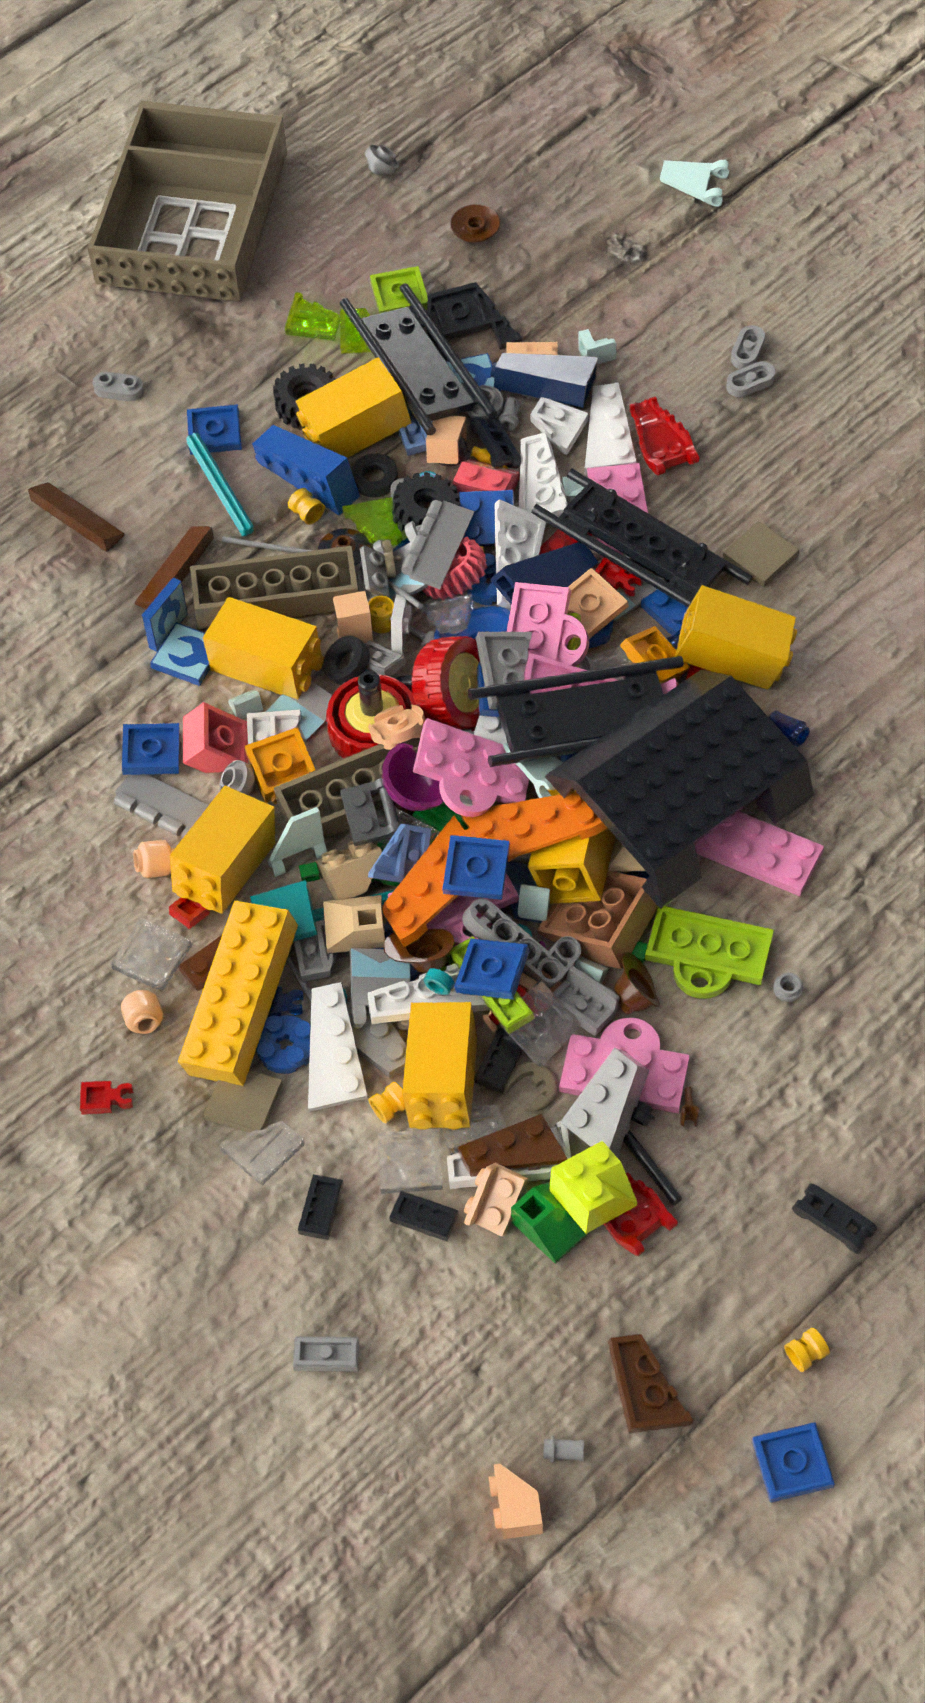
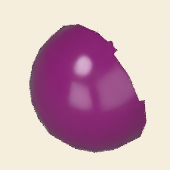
M405 743L397 744L388 752L382 768V783L391 800L411 811H425L436 808L443 802L439 790L440 781L414 773L413 768L417 752L413 750L412 745Z

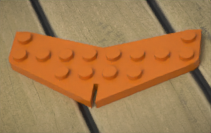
M573 792L566 798H563L561 795H554L492 806L487 812L476 817L460 815L468 827L467 830H464L456 817L453 816L383 904L382 912L402 945L406 947L419 939L428 930L426 924L459 896L443 894L442 891L451 835L507 840L510 842L508 862L518 856L579 836L581 840L595 836L606 830L607 826L577 792Z

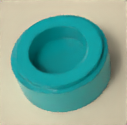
M436 968L429 969L423 979L425 985L439 995H449L455 985V981L450 975Z

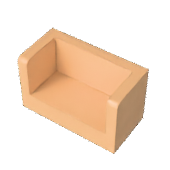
M450 416L434 420L432 424L436 428V432L433 435H427L426 438L427 463L457 464L459 461L458 442L461 436L465 441L467 439L466 417Z
M365 591L333 597L338 622V638L354 636L364 643L368 641L373 642L371 615Z

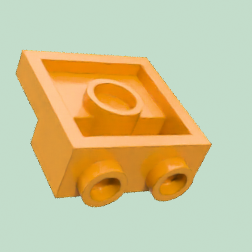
M656 626L626 638L620 645L629 660L634 663L675 657L676 654L675 648ZM684 662L683 667L656 671L660 684L674 678L678 681L690 666Z
M298 727L245 745V752L254 769L255 780L265 803L272 801L273 804H277L274 787L315 771Z

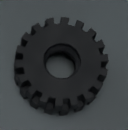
M303 363L299 364L297 369L294 366L289 367L288 373L285 371L281 372V379L276 378L275 386H273L275 409L280 419L283 418V423L286 425L291 422L292 427L297 429L298 425L301 424L296 416V413L299 411L296 400L336 380V378H333V374L330 371L326 372L325 367L320 366L316 369V365L311 363L309 367H305Z
M424 472L422 477H420L419 473L413 474V479H410L409 476L405 477L403 483L399 482L397 490L394 491L392 506L394 524H398V529L401 532L405 530V525L411 521L415 523V527L421 525L429 508L418 506L417 503L426 501L432 503L433 500H438L460 506V494L457 493L456 486L450 487L451 481L447 478L442 481L439 474H436L435 477H430V472Z

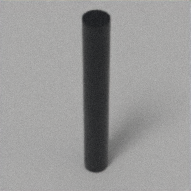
M629 1130L628 1134H625L623 1142L672 1205L678 1204L682 1200L681 1195Z

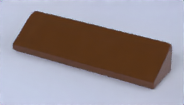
M49 482L28 489L33 503L106 552L125 536L122 531Z
M191 526L137 598L135 605L147 609L173 577L181 582L190 572V566L195 565L214 539L212 527Z

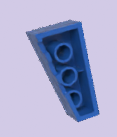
M272 425L252 443L256 453L255 458L261 466L266 467L298 489L306 488L313 494V499L316 498L321 501L326 508L338 516L360 497L347 457L275 425Z

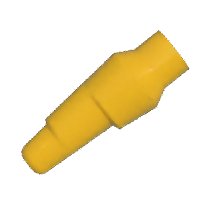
M474 446L471 456L477 458L478 461L491 464V456L488 450Z

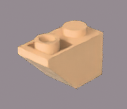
M494 1464V1476L488 1478L491 1497L497 1496L499 1508L493 1509L495 1529L502 1528L503 1539L543 1534L538 1491L503 1465Z

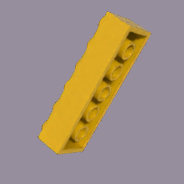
M234 900L178 1059V1063L189 1076L214 1081L221 1080L244 1086L298 927L289 910Z

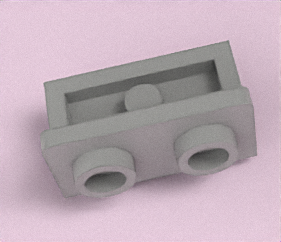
M364 545L360 548L361 562L355 566L358 592L365 591L368 602L376 596L390 597L384 555Z
M572 966L567 972L566 980L549 996L547 1005L596 1036L616 1015L620 997L610 988L592 979L587 973Z

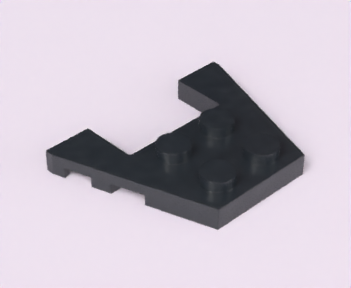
M476 282L428 294L427 312L446 340L492 328L500 350L507 348V342H522L521 335L512 329L507 318L497 311L495 304ZM427 330L428 337L447 362L448 359Z

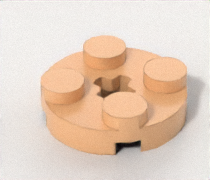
M398 705L381 711L374 717L375 723L373 725L369 723L368 726L372 740L378 744H383L385 749L391 750L399 743L412 738H420L423 724L426 721L423 710L416 705H411L412 709L404 710L403 705Z

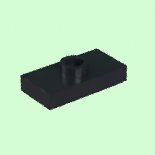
M499 1027L474 1078L475 1083L503 1093L505 1085L527 1044V1038L513 1032L509 1034L505 1029Z
M313 1174L298 1227L299 1235L329 1240L344 1185L342 1179Z
M401 1190L389 1220L398 1225L448 1242L459 1216V1210Z

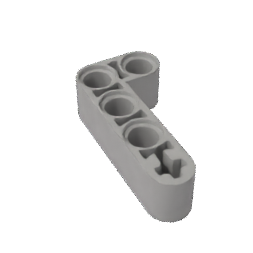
M487 899L475 900L465 910L462 917L466 929L478 939L527 944L529 960H526L523 973L548 989L565 975L581 954L580 943L571 936L561 937L547 951ZM477 912L482 915L480 919L476 916ZM490 922L493 923L490 928L487 927ZM496 930L503 931L507 940L499 938ZM559 948L565 949L568 952L569 958L563 957L560 954ZM542 969L548 970L551 973L552 979L544 977Z

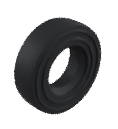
M371 453L364 455L355 461L351 469L358 492L367 497L387 495L391 492V484L398 479V469L395 462L384 454ZM373 469L381 470L385 474L379 481H369L364 476L367 471Z
M344 636L336 640L324 656V673L330 680L339 685L358 677L361 673L365 672L369 664L370 652L368 647L354 636ZM349 652H353L351 662L345 668L340 669L339 665L342 658Z

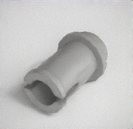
M513 397L504 400L503 411L498 418L505 431H512L519 424L517 415L520 402L517 400L514 407L515 398Z
M551 1436V1439H544L543 1458L550 1459V1463H553L554 1459L583 1461L584 1440L554 1439V1436Z

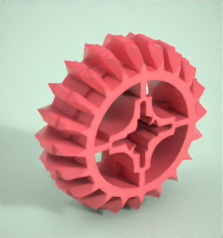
M464 537L441 589L428 585L422 591L427 597L431 596L434 600L440 597L443 601L449 596L453 599L457 594L463 595V592L467 589L472 590V585L480 583L479 578L485 575L484 570L487 568V560L483 549L480 548L475 540Z

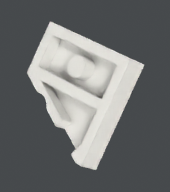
M541 397L530 414V420L542 433H546L549 440L563 454L567 455L587 424L589 413Z
M396 595L391 617L392 651L404 656L406 634H409L410 622L412 621V605H407V600L404 597Z
M286 710L247 713L248 744L296 728L301 721V711Z

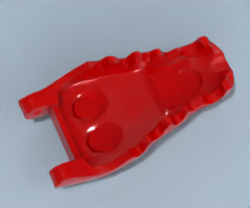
M656 396L645 399L641 403L635 402L630 404V413L635 421L643 458L647 466L656 475L665 474V469L688 462L690 465L699 462L700 458L694 449L688 430L684 428L682 422H676L674 415L669 414L667 409L663 410L659 406Z
M627 1172L626 1175L637 1200V1206L608 1221L604 1226L619 1245L630 1253L640 1256L645 1251L641 1243L644 1239L661 1226L671 1231L678 1225V1221L668 1212L652 1188L647 1187L641 1180H634Z

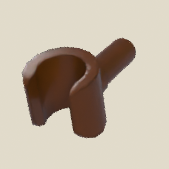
M686 1087L685 1105L681 1109L680 1125L684 1126L685 1120H691L694 1122V1127H697L700 1109L693 1103L692 1088Z

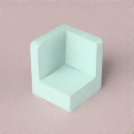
M588 329L579 331V351L582 356L597 357L598 364L616 359L615 339L608 340L604 338L594 341Z

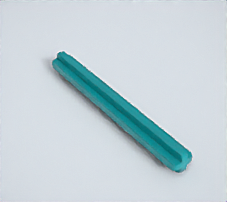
M198 433L188 435L186 440L189 448L242 536L252 534L254 532V525Z

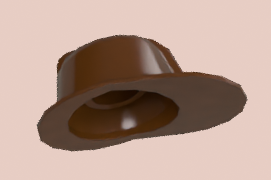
M428 929L419 939L404 947L394 932L385 939L383 948L384 953L392 960L410 963L417 971L427 973L431 968L441 969L449 965V952L453 949L455 941L454 936L447 930Z
M625 952L622 955L624 972L614 986L616 994L620 997L619 1005L623 1012L631 1014L634 1011L642 1012L651 1005L659 1007L660 1002L647 968L635 955Z

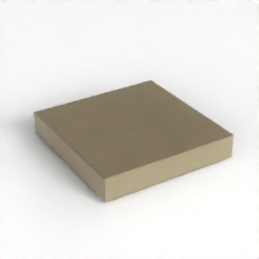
M759 521L723 552L725 560L752 575L753 580L763 587L799 555L797 547Z
M249 1070L244 1086L218 1080L204 1113L205 1120L261 1136L282 1088V1079Z

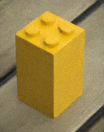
M379 357L296 400L299 409L296 416L303 427L305 426L302 432L306 440L347 458L399 431L400 428L412 424L402 390Z
M701 585L684 614L675 657L682 656L683 661L716 673L731 675L734 679L768 690L774 681H779L783 667H788L792 660L793 651L790 650V645L793 644L797 635V629L794 628L796 617Z
M231 597L226 599L203 636L211 671L297 700L303 691L306 692L311 685L310 675L312 669L319 671L324 661L320 647L321 640L318 637L316 626Z
M224 785L170 854L172 892L181 898H188L198 902L208 910H214L223 914L275 845L274 806Z
M556 789L548 790L552 796L560 795ZM607 828L601 833L583 840L576 836L531 852L528 868L538 887L550 889V904L601 901L615 836Z
M471 1002L411 1003L402 1090L409 1128L422 1130L448 1128L455 1130L470 1128L477 1048V1033Z

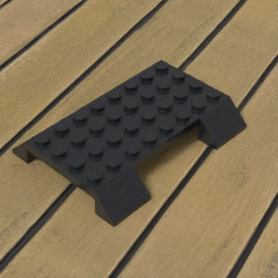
M702 669L545 776L563 798L576 791L650 875L642 885V888L660 909L702 878L694 845L697 841L762 794L763 796L758 800L757 805L774 824H777L814 795L807 759L731 675Z

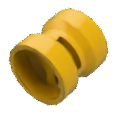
M300 488L295 491L288 501V508L295 514H300V519L307 525L317 522L325 510V505L318 499H313V494L306 488Z
M387 596L373 597L368 602L372 630L380 634L391 631L394 602Z
M394 1081L385 1087L383 1093H376L368 1099L377 1117L385 1124L394 1118L396 1112L406 1110L402 1095L403 1089Z
M813 1327L805 1331L801 1339H793L785 1345V1351L789 1359L801 1372L810 1368L814 1360H822L830 1354L826 1341Z

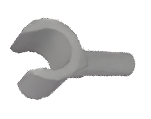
M411 625L409 633L423 640L421 643L422 648L431 640H434V631L425 633Z

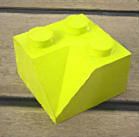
M603 1141L551 1169L549 1191L586 1234L637 1206V1200L621 1161Z

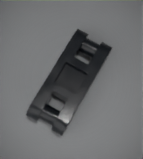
M473 417L470 422L471 431L478 433L491 456V465L500 468L506 465L508 468L517 469L521 464V457L498 419L484 420L482 417Z
M812 1183L805 1189L803 1199L797 1200L792 1207L796 1215L803 1219H808L844 1243L850 1251L859 1254L865 1247V1240L868 1237H872L877 1231V1226L871 1220ZM814 1203L822 1204V1207L819 1210L815 1209L812 1206L814 1205ZM850 1224L857 1227L858 1230L855 1234L847 1230Z

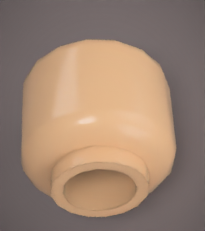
M166 840L141 842L138 849L133 852L136 872H140L144 878L170 875V854L175 848H171Z
M137 990L128 994L123 999L121 1012L125 1024L130 1031L148 1034L161 1024L163 1011L157 996L153 992Z

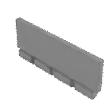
M433 500L401 568L402 573L410 576L409 578L441 589L474 511L447 501Z
M148 774L128 775L116 789V797L114 798V804L129 812H133L135 809V815L153 824L158 822L159 827L176 836L182 833V839L209 806Z

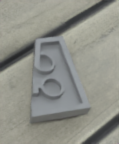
M478 632L476 643L485 686L524 680V670L532 632ZM496 696L488 697L489 709H497Z
M350 1001V1002L346 1003V1006H347V1010H348V1014H349V1019H350V1023H351V1007H352V1005H351V1001ZM365 1007V1024H363L362 1028H352L356 1049L362 1054L363 1058L390 1078L405 1069L407 1045L392 1022L372 1024L369 1007Z

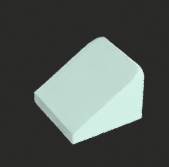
M521 885L518 917L546 921L550 905V889Z

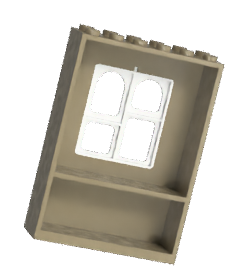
M141 100L88 246L95 284L240 302L287 155L283 117ZM171 205L190 208L181 235L153 231L162 206ZM202 210H213L229 213L225 229L216 230L195 227L200 212ZM193 238L219 241L220 244L215 260L186 257L190 241ZM151 242L178 246L175 255L146 252Z

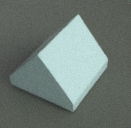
M250 690L228 701L235 716L240 719L246 718L247 713L263 711L259 692L255 690Z
M584 957L578 958L574 964L575 968L587 973L600 984H602L609 971L608 967Z

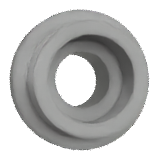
M794 973L780 975L776 978L773 986L775 995L785 1002L799 999L804 988L803 982ZM786 986H789V987H791L793 990H792V991H787V990H784L783 988L786 987Z

